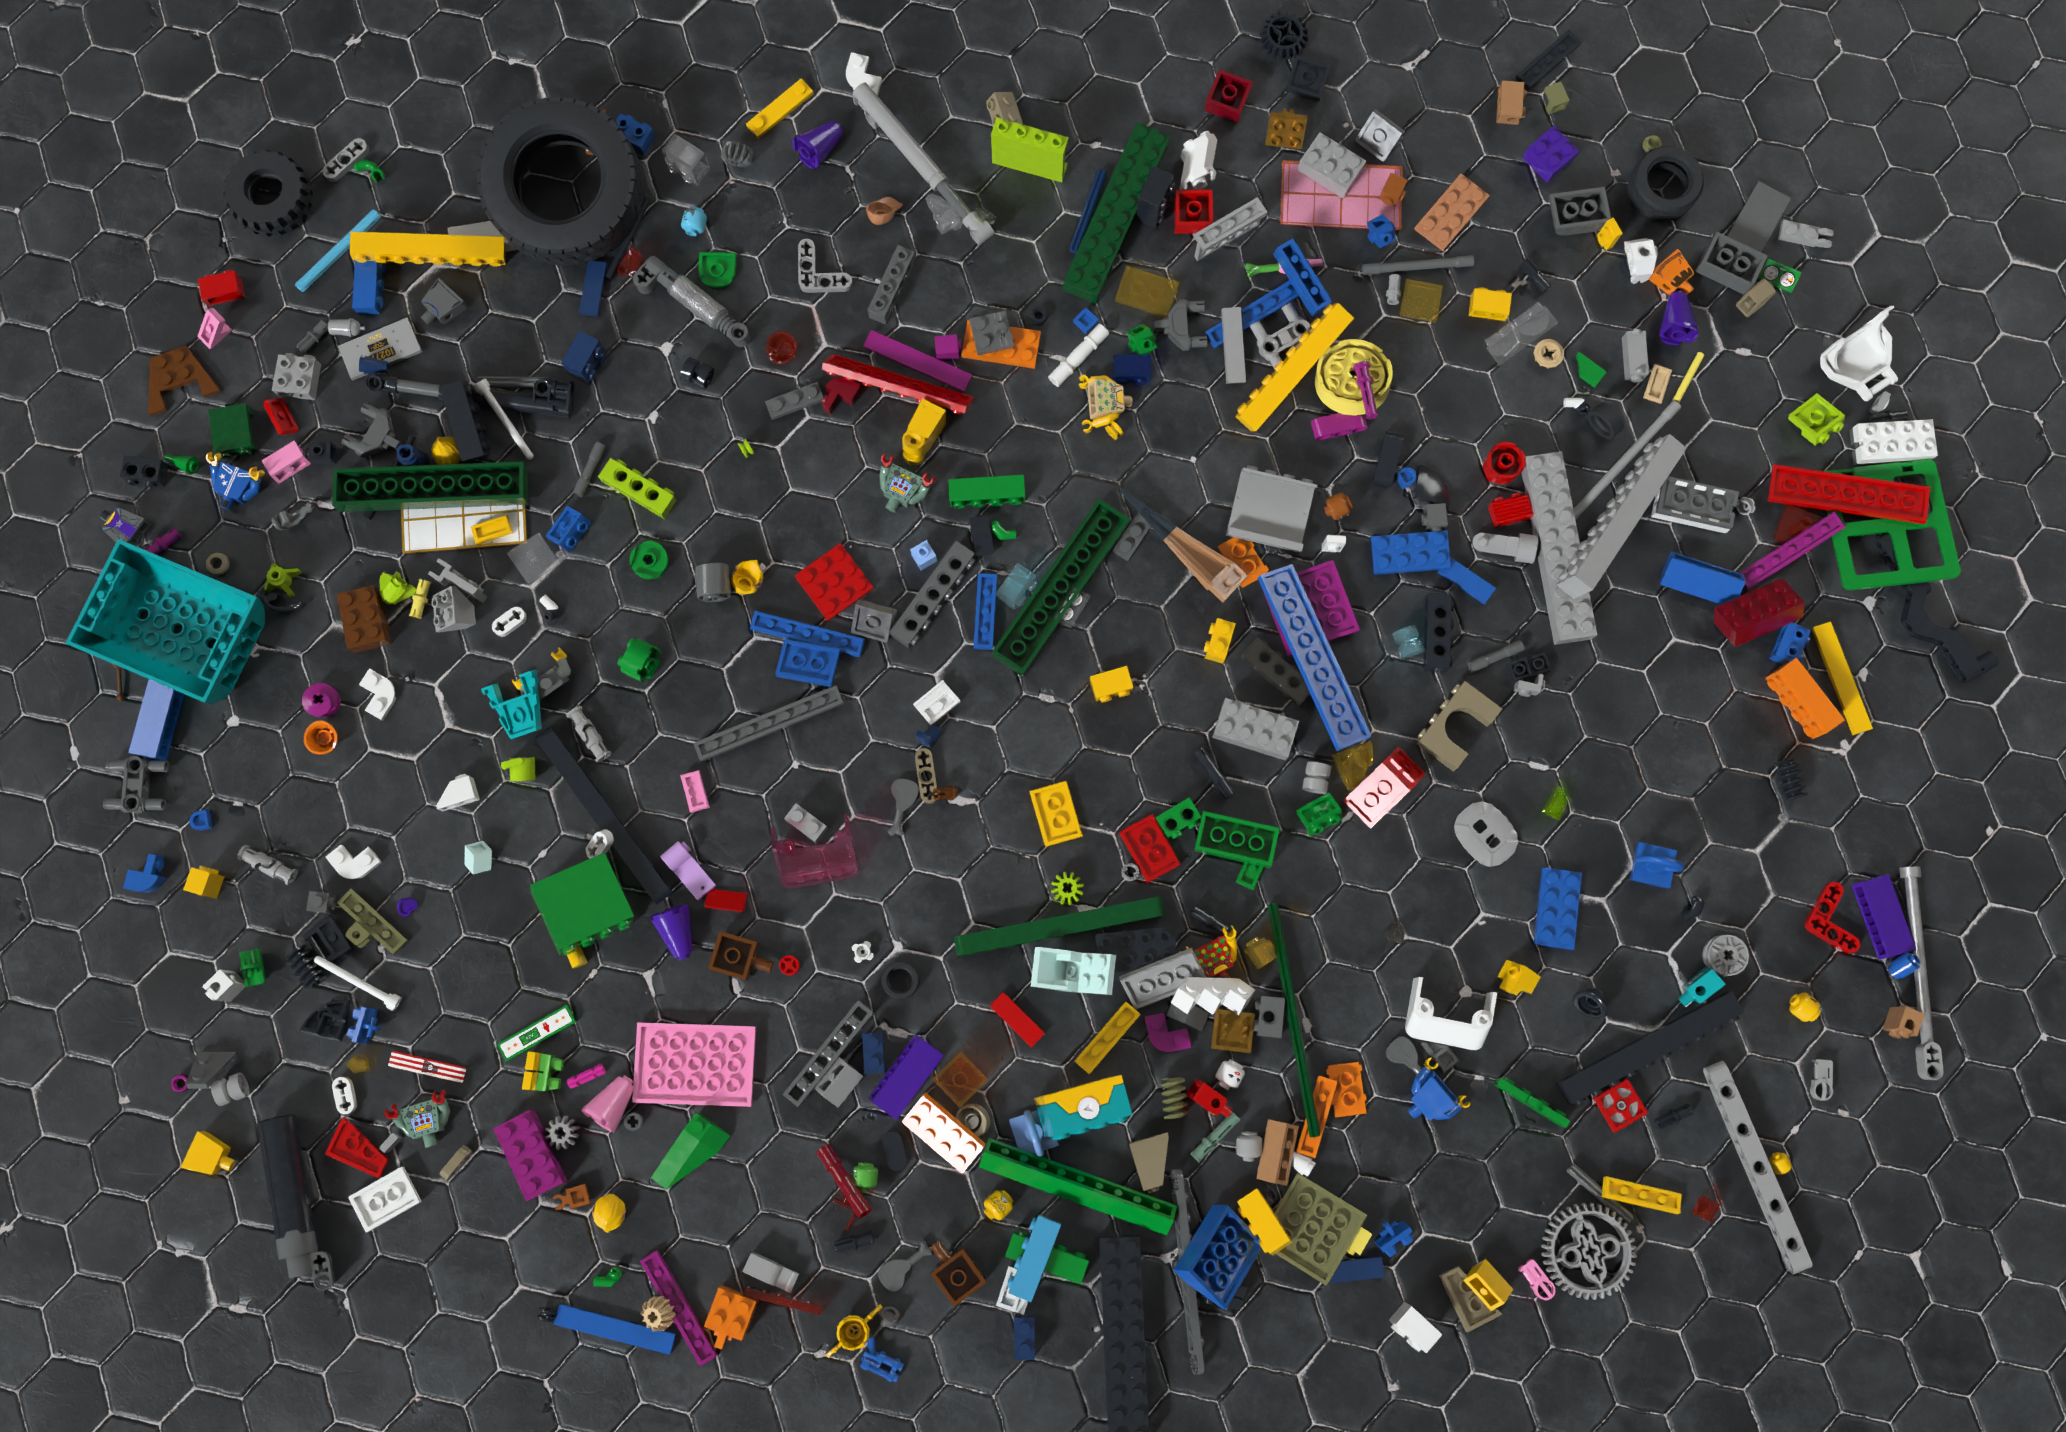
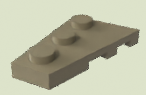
M1454 1267L1440 1274L1439 1277L1465 1332H1470L1502 1315L1498 1309L1491 1311L1464 1282L1467 1275L1459 1267Z

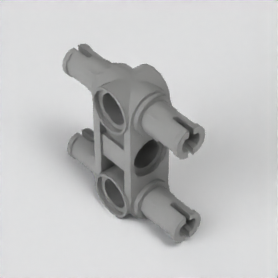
M1292 303L1281 308L1289 321L1288 325L1274 334L1267 335L1260 321L1250 326L1258 340L1259 354L1265 360L1270 361L1273 368L1282 360L1279 356L1280 352L1299 342L1298 339L1302 334L1297 332L1296 326H1301L1304 329V333H1308L1310 330V324L1303 317L1298 316ZM1265 344L1272 346V352L1266 351Z

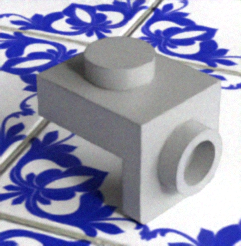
M1538 674L1535 677L1534 683L1519 680L1514 685V691L1526 697L1538 695L1545 687L1544 674Z

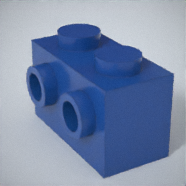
M620 113L615 123L621 128L633 149L645 155L655 139L652 128L646 123L641 124L630 115L625 116Z
M1793 622L1782 626L1769 659L1782 665L1795 658L1801 662L1804 656L1802 651L1810 641L1809 634L1811 630Z

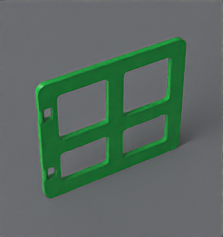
M1922 459L1911 462H1896L1824 471L1837 474L1852 473L1853 476L1893 482L1895 478L1922 476L1925 486L1930 487L1929 505L1931 513L1927 514L1925 525L1890 519L1846 523L1843 520L1842 512L1826 510L1827 516L1835 512L1845 525L1844 529L1832 536L1841 583L1846 590L1949 580L1959 576L1961 569L1937 467L1933 460ZM1912 466L1913 471L1903 472L1902 467ZM1932 527L1936 530L1943 566L1916 569L1913 566L1906 530ZM1889 533L1894 547L1898 571L1856 575L1847 537Z

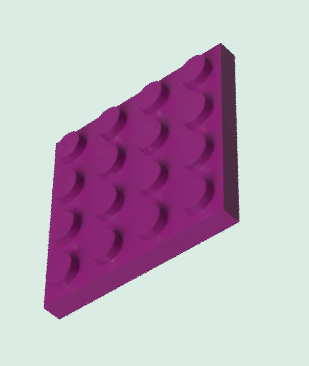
M1333 560L1296 572L1328 642L1360 631ZM1267 600V603L1269 605L1270 611L1272 613L1273 619L1275 621L1287 656L1292 655V652L1287 644V641L1281 631V628Z

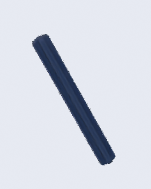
M1097 170L1069 248L1071 253H1077L1087 231L1107 176L1105 170Z

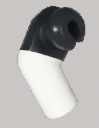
M1564 398V407H1574L1579 414L1584 416L1590 412V406L1584 399Z
M544 595L540 599V602L547 608L544 620L546 622H554L558 617V606L547 595Z

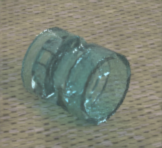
M1411 625L1392 633L1395 644L1399 645L1398 652L1401 659L1409 658L1425 651L1422 641L1417 639L1419 633L1416 625Z

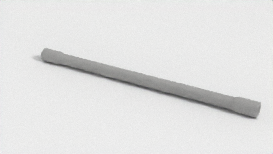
M1672 401L1662 411L1654 423L1573 508L1575 520L1664 424L1681 409V405L1678 402Z

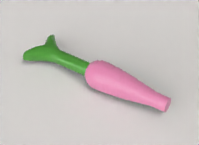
M1322 258L1307 259L1311 268L1323 266ZM1246 263L1248 277L1272 271H1279L1285 274L1279 263L1267 265Z

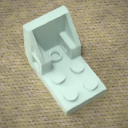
M1035 947L1031 986L1057 991L1112 995L1116 955Z

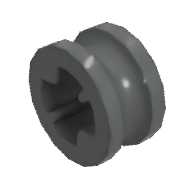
M629 1113L624 1118V1126L628 1130L635 1131L643 1125V1118L638 1113ZM632 1116H635V1119L639 1121L638 1124H635L636 1127L629 1124V1119H632Z

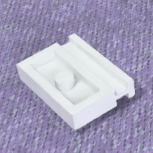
M942 680L913 705L932 726L961 701Z
M1008 1266L996 1306L1024 1315L1028 1301L1009 1294L1010 1288L1006 1287L1010 1276H1015L1017 1268Z

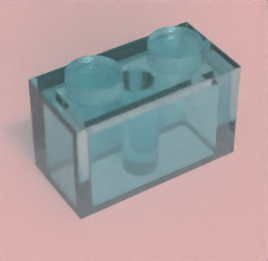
M1017 563L996 592V598L1014 610L1017 606L1021 607L1026 600V593L1028 591L1032 592L1037 585L1036 575Z

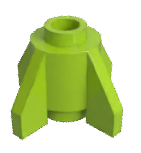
M273 563L267 573V581L264 588L267 592L275 588L283 589L292 598L295 596L289 587L292 583V577L294 578L302 572L298 568L283 569L278 567L276 563Z
M398 571L393 576L386 572H383L380 576V595L382 601L386 604H397L413 596L417 590V587L407 584L401 578Z

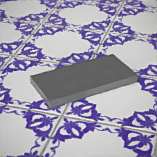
M1758 181L1727 237L1762 252L1791 198Z

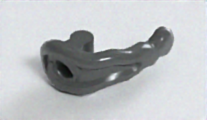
M307 502L305 506L292 514L282 511L272 517V524L278 530H287L298 525L309 512H313L314 505L311 502Z

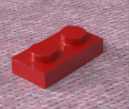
M283 398L265 400L263 405L279 435L293 434L299 430Z

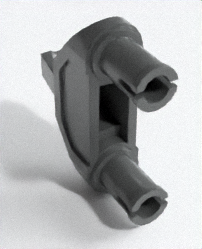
M1185 298L1180 299L1168 313V317H1163V320L1154 321V332H1164L1183 351H1188L1190 348L1207 347V335L1190 336L1188 335L1187 325L1188 312L1205 311L1204 300L1187 301Z
M365 402L363 405L366 408L361 407V413L374 418L373 423L363 440L360 441L346 434L344 438L347 440L342 439V445L355 450L356 454L360 457L375 455L385 451L389 446L397 449L402 443L394 439L396 435L394 434L389 411L385 408L379 409Z

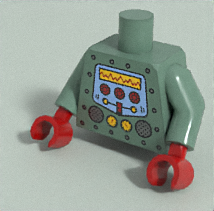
M884 453L881 457L883 464L879 477L880 488L884 496L889 499L885 508L896 512L899 504L909 507L910 504L914 505L923 500L931 487L930 484L936 481V477L934 476L930 481L928 479L930 472L924 474L922 478L893 463L889 465L894 460V455L892 454L890 461L885 459L886 453Z
M442 1090L441 1096H438L436 1091H434L432 1100L400 1109V1113L397 1112V1105L392 1104L394 1111L390 1112L385 1108V1116L392 1119L396 1126L412 1139L423 1137L425 1148L437 1145L435 1133L444 1130L450 1115V1108L445 1099L446 1091Z

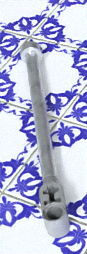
M1920 867L1899 868L1900 878H1905L1910 934L1916 948L1912 950V953L1920 960V968L1914 972L1917 1007L1919 1012L1925 1014L1920 1027L1921 1043L1915 1049L1917 1072L1920 1078L1924 1080H1938L1943 1076V1061L1941 1048L1934 1042L1917 881V877H1921ZM1929 1067L1933 1069L1931 1076L1928 1074Z

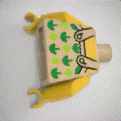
M1081 375L1079 377L1080 381H1086L1085 383H1079V387L1081 389L1088 388L1090 419H1093L1092 422L1089 420L1082 422V425L1090 424L1088 429L1083 430L1085 433L1091 432L1093 427L1098 428L1110 424L1119 417V414L1124 411L1125 407H1131L1132 397L1124 395L1123 386L1116 384L1108 376H1091L1088 378L1086 375Z

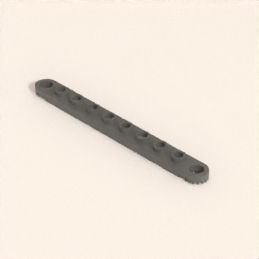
M1172 1169L1170 1179H1172L1173 1204L1177 1205L1174 1218L1180 1259L1193 1237L1189 1233L1191 1218L1190 1214L1187 1213L1186 1205H1188L1189 1200L1187 1193H1185L1183 1174L1181 1169ZM1181 1278L1188 1347L1191 1354V1370L1194 1375L1204 1373L1202 1352L1204 1339L1200 1334L1202 1319L1198 1315L1200 1300L1199 1296L1196 1295V1290Z

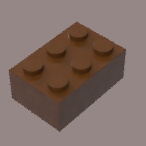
M372 585L336 594L348 650L358 653L392 644L380 589Z

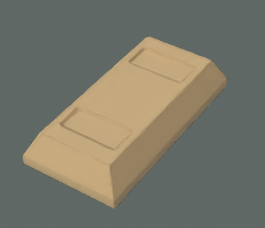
M1654 364L1643 398L1661 404L1672 370Z

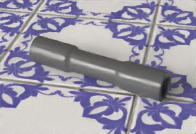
M595 442L585 469L572 492L579 497L584 496L597 463L604 453L605 445Z
M1518 640L1491 654L1468 662V667L1472 673L1487 667L1489 664L1525 650L1521 640Z

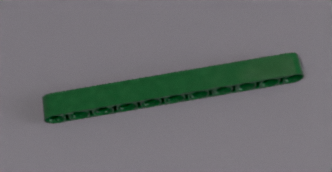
M1162 896L960 935L953 938L956 954L959 957L1166 915Z

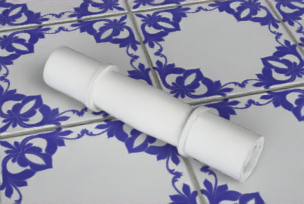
M1098 324L1088 336L1084 337V341L1071 352L1065 361L1060 362V365L1048 376L1049 380L1059 387L1074 373L1073 370L1093 350L1097 349L1109 335L1108 330L1103 325Z

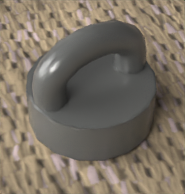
M890 1306L882 1308L879 1315V1323L886 1327L897 1325L900 1316L899 1311Z

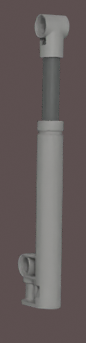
M866 82L857 86L852 94L853 102L855 105H860L864 110L869 124L874 129L880 127L925 181L930 184L931 188L942 194L963 219L962 223L970 230L973 240L978 245H981L995 233L990 224L985 220L982 221L975 211L972 212L947 183L948 178L945 174L942 173L939 167Z

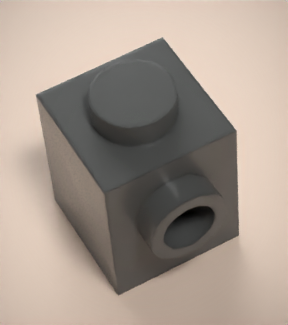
M1446 503L1427 504L1423 509L1424 514L1421 516V522L1423 526L1425 525V531L1445 530L1448 526Z
M309 891L306 911L334 914L336 895Z

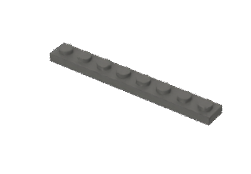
M835 685L693 744L702 762L844 703Z

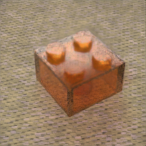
M962 1051L933 1078L936 1084L959 1108L989 1080Z

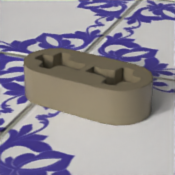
M463 1145L444 1166L439 1175L446 1181L450 1180L470 1157L472 1151L466 1145Z

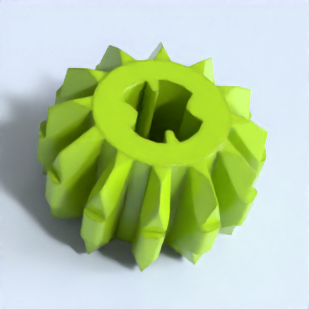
M1063 872L1064 879L1057 875L1056 879L1059 883L1052 881V885L1058 888L1051 889V893L1058 892L1054 899L1058 900L1062 897V905L1065 899H1068L1069 905H1072L1071 898L1078 902L1079 899L1075 894L1083 895V892L1077 889L1083 888L1084 885L1076 884L1081 878L1077 877L1073 880L1074 873H1071L1070 878H1067V873ZM1064 884L1072 886L1071 893H1068V891L1066 893L1063 892Z

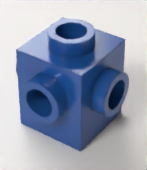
M1384 214L1367 222L1369 229L1368 238L1372 244L1375 243L1379 248H1382L1396 240L1394 234L1396 231L1395 226Z

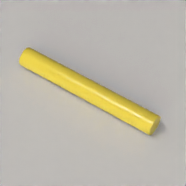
M1698 352L1673 401L1680 403L1704 358L1703 353Z

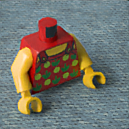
M1232 925V930L1227 933L1225 927L1222 931L1225 936L1194 950L1207 978L1215 975L1217 978H1230L1226 970L1234 966L1233 963L1237 958L1236 931Z

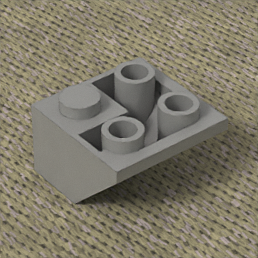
M450 586L432 596V606L434 608L433 622L436 632L467 629L476 624L474 605L456 586Z

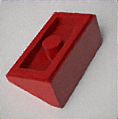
M712 889L707 893L704 907L745 913L747 893Z

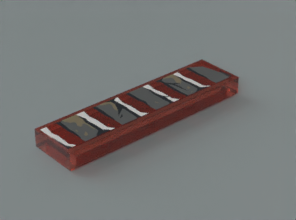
M750 1286L745 1288L743 1294L745 1297L818 1315L823 1313L825 1307L822 1304Z

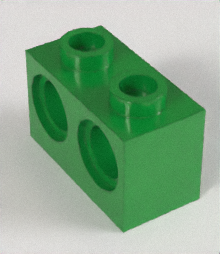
M1190 797L1156 817L1167 839L1179 837L1183 834L1181 830L1186 827L1192 829L1200 824L1198 820L1201 819V815ZM1185 810L1191 811L1193 818L1190 820L1185 819L1182 812ZM1168 820L1175 821L1176 828L1173 830L1168 829L1166 822Z

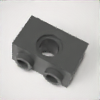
M1259 996V1000L1255 1002V1011L1258 1012L1257 1020L1254 1019L1253 1031H1256V1036L1282 1038L1285 998ZM1266 1011L1273 1014V1020L1270 1023L1266 1022L1263 1018Z

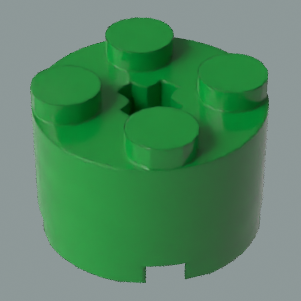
M631 638L624 655H621L618 659L621 672L645 683V679H650L659 666L660 660L657 658L658 654L661 655V649L641 639Z

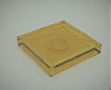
M1406 279L1399 316L1436 322L1443 286Z

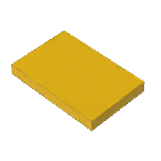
M1067 781L1030 791L1045 847L1083 836Z

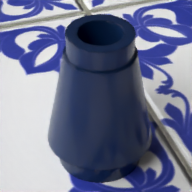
M366 355L359 359V372L373 374L387 373L388 361Z

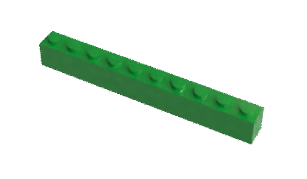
M992 1138L988 1139L979 1168L1164 1235L1168 1234L1174 1221L1177 1205L1050 1159L1039 1157L1036 1154Z

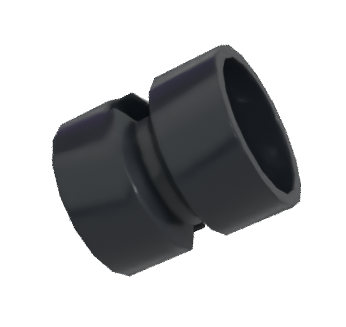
M689 357L681 369L680 379L688 383L694 382L695 386L706 390L713 379L715 368L705 363L701 365L699 360Z

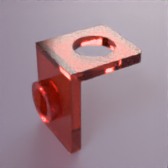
M834 1197L833 1202L853 1211L845 1229L849 1231L856 1213L850 1204L847 1203V1198L843 1197L840 1200Z

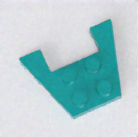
M536 669L519 675L525 695L511 700L503 701L498 683L481 688L482 693L488 695L491 700L489 702L491 708H495L500 715L499 721L510 739L542 729Z

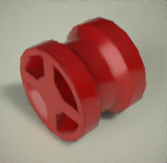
M793 956L783 957L779 963L780 971L788 976L795 975L800 969L799 960Z

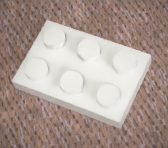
M404 1166L348 1197L365 1232L375 1229L422 1202Z

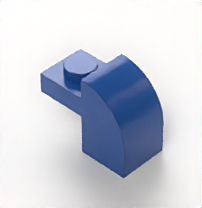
M148 854L143 872L128 869L123 889L142 893H150L159 889L166 877L159 876L164 867V857Z

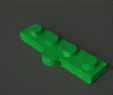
M1507 1077L1496 1079L1493 1085L1560 1127L1567 1128L1570 1120L1565 1118V1113L1558 1109L1555 1111L1548 1107L1549 1103L1540 1098L1532 1097V1093L1525 1088L1518 1089L1514 1086L1515 1082Z

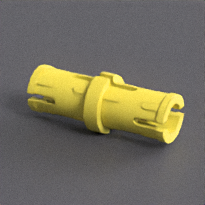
M419 579L416 593L412 597L414 601L409 616L422 619L425 603L428 602L427 595L431 582Z

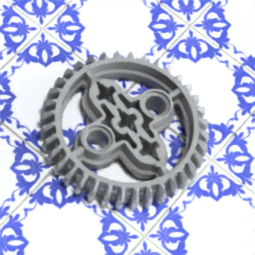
M1581 1203L1580 1207L1578 1204H1574L1573 1210L1571 1207H1566L1567 1214L1562 1210L1559 1211L1561 1218L1554 1216L1553 1218L1556 1223H1548L1552 1229H1545L1549 1236L1542 1237L1543 1240L1547 1241V1245L1542 1244L1541 1247L1547 1249V1252H1542L1541 1255L1548 1258L1543 1261V1264H1550L1546 1268L1547 1272H1553L1550 1278H1557L1555 1284L1557 1286L1562 1284L1561 1290H1568L1570 1295L1575 1293L1577 1298H1581L1583 1294L1586 1300L1589 1299L1590 1295L1593 1300H1596L1597 1293L1602 1299L1605 1298V1293L1611 1296V1289L1618 1292L1617 1285L1625 1286L1622 1279L1630 1280L1626 1275L1627 1272L1633 1273V1270L1629 1269L1630 1265H1636L1635 1262L1631 1261V1257L1636 1258L1637 1255L1633 1254L1631 1250H1636L1637 1248L1630 1244L1635 1239L1628 1238L1632 1234L1631 1230H1625L1628 1224H1620L1623 1219L1622 1217H1616V1212L1614 1211L1609 1213V1208L1607 1207L1602 1210V1205L1599 1204L1595 1207L1593 1203H1589L1588 1208L1586 1203ZM1591 1215L1604 1219L1615 1228L1620 1236V1240L1611 1234L1597 1236L1594 1225L1589 1220L1583 1219V1216ZM1576 1218L1571 1227L1573 1242L1561 1246L1557 1256H1555L1554 1246L1559 1231L1568 1221ZM1586 1228L1584 1235L1580 1234V1231ZM1607 1241H1610L1612 1244L1609 1251H1606L1604 1248ZM1620 1246H1623V1258L1618 1272L1610 1281L1602 1284L1607 1274L1605 1260L1615 1257L1620 1251ZM1588 1247L1592 1248V1251L1589 1252L1590 1255L1586 1254ZM1568 1251H1572L1574 1255L1571 1261L1566 1259ZM1559 1262L1566 1268L1581 1267L1584 1278L1588 1282L1595 1283V1286L1585 1287L1573 1283L1565 1277L1557 1263ZM1594 1267L1598 1268V1271L1595 1272V1275L1591 1274V1271L1594 1270Z

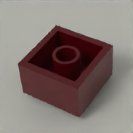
M1219 69L1207 97L1204 111L1239 123L1251 94L1253 82Z

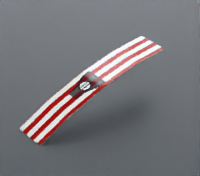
M392 1051L388 1064L390 1067L460 1083L463 1082L466 1067Z

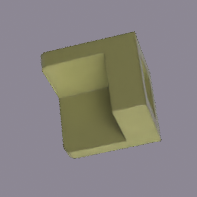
M1562 82L1545 87L1544 92L1549 100L1546 107L1548 115L1565 109L1570 100Z

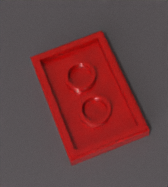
M1153 814L1119 832L1146 883L1181 865Z

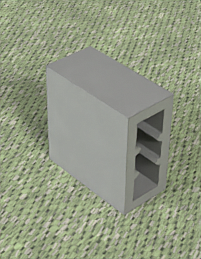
M292 353L278 354L272 391L282 397L315 400L321 364L315 357L310 355L297 357V355Z

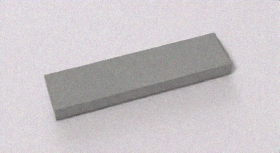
M1241 307L1222 308L1226 384L1245 383Z

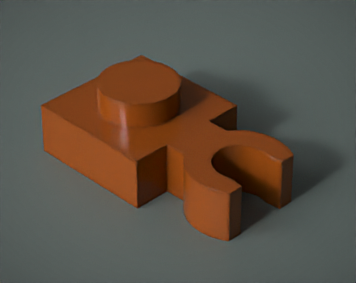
M587 1184L566 1189V1196L563 1194L553 1196V1199L560 1198L562 1200V1204L555 1207L556 1210L565 1208L567 1204H569L570 1209L591 1203Z

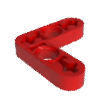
M1838 882L1827 883L1807 916L1805 927L1810 933L1845 953H1854L1860 948L1859 939L1829 921L1843 895V887ZM1835 887L1837 894H1832L1830 899L1824 898V896H1830L1832 891L1829 888ZM1821 902L1828 904V912L1823 913L1820 910ZM1817 920V925H1819V926H1821V927H1825V928H1824V929H1821L1820 927L1813 928V925H1814V924L1811 923V921ZM1830 929H1834L1837 932V937L1834 940L1828 936ZM1841 939H1843V940H1845V941H1851V940H1852L1851 944L1853 945V947H1852V948H1847V947H1848V944H1847V943H1845L1844 941H1842V942H1839V941H1840Z

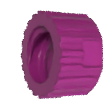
M185 1074L176 1075L171 1081V1088L176 1092L188 1090L186 1085L188 1076ZM180 1079L185 1081V1086L182 1088L178 1087L177 1084Z

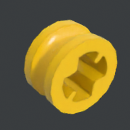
M1113 421L1105 429L1113 439L1117 440L1118 435H1122L1123 431Z

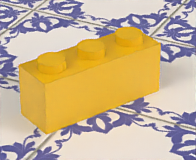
M1255 1189L1237 1201L1240 1206L1237 1208L1243 1218H1248L1251 1223L1248 1227L1254 1236L1258 1234L1261 1239L1259 1244L1265 1253L1269 1252V1254L1274 1255L1292 1243L1289 1235L1260 1190Z

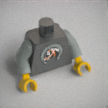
M560 647L556 654L554 652L551 653V656L557 661L558 665L538 677L539 701L570 680L568 676L571 674V669L566 660L567 655ZM512 680L517 690H520L525 695L521 680Z

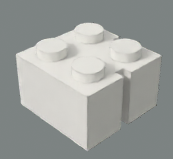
M1406 1302L1389 1319L1393 1323L1391 1328L1403 1338L1407 1336L1406 1342L1418 1352L1423 1350L1427 1353L1442 1336L1432 1324Z

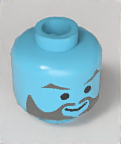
M690 207L683 213L681 227L690 236L701 234L705 230L707 216L702 209Z

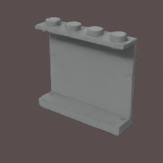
M1247 465L1246 468L1243 467L1238 481L1226 536L1294 552H1302V540L1314 489L1317 488V485L1313 484V480L1302 478V481L1295 480V476L1284 474L1282 477L1276 475L1275 471L1265 470V472L1257 471L1258 468Z

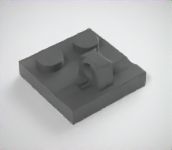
M1006 311L969 319L978 356L1014 348Z

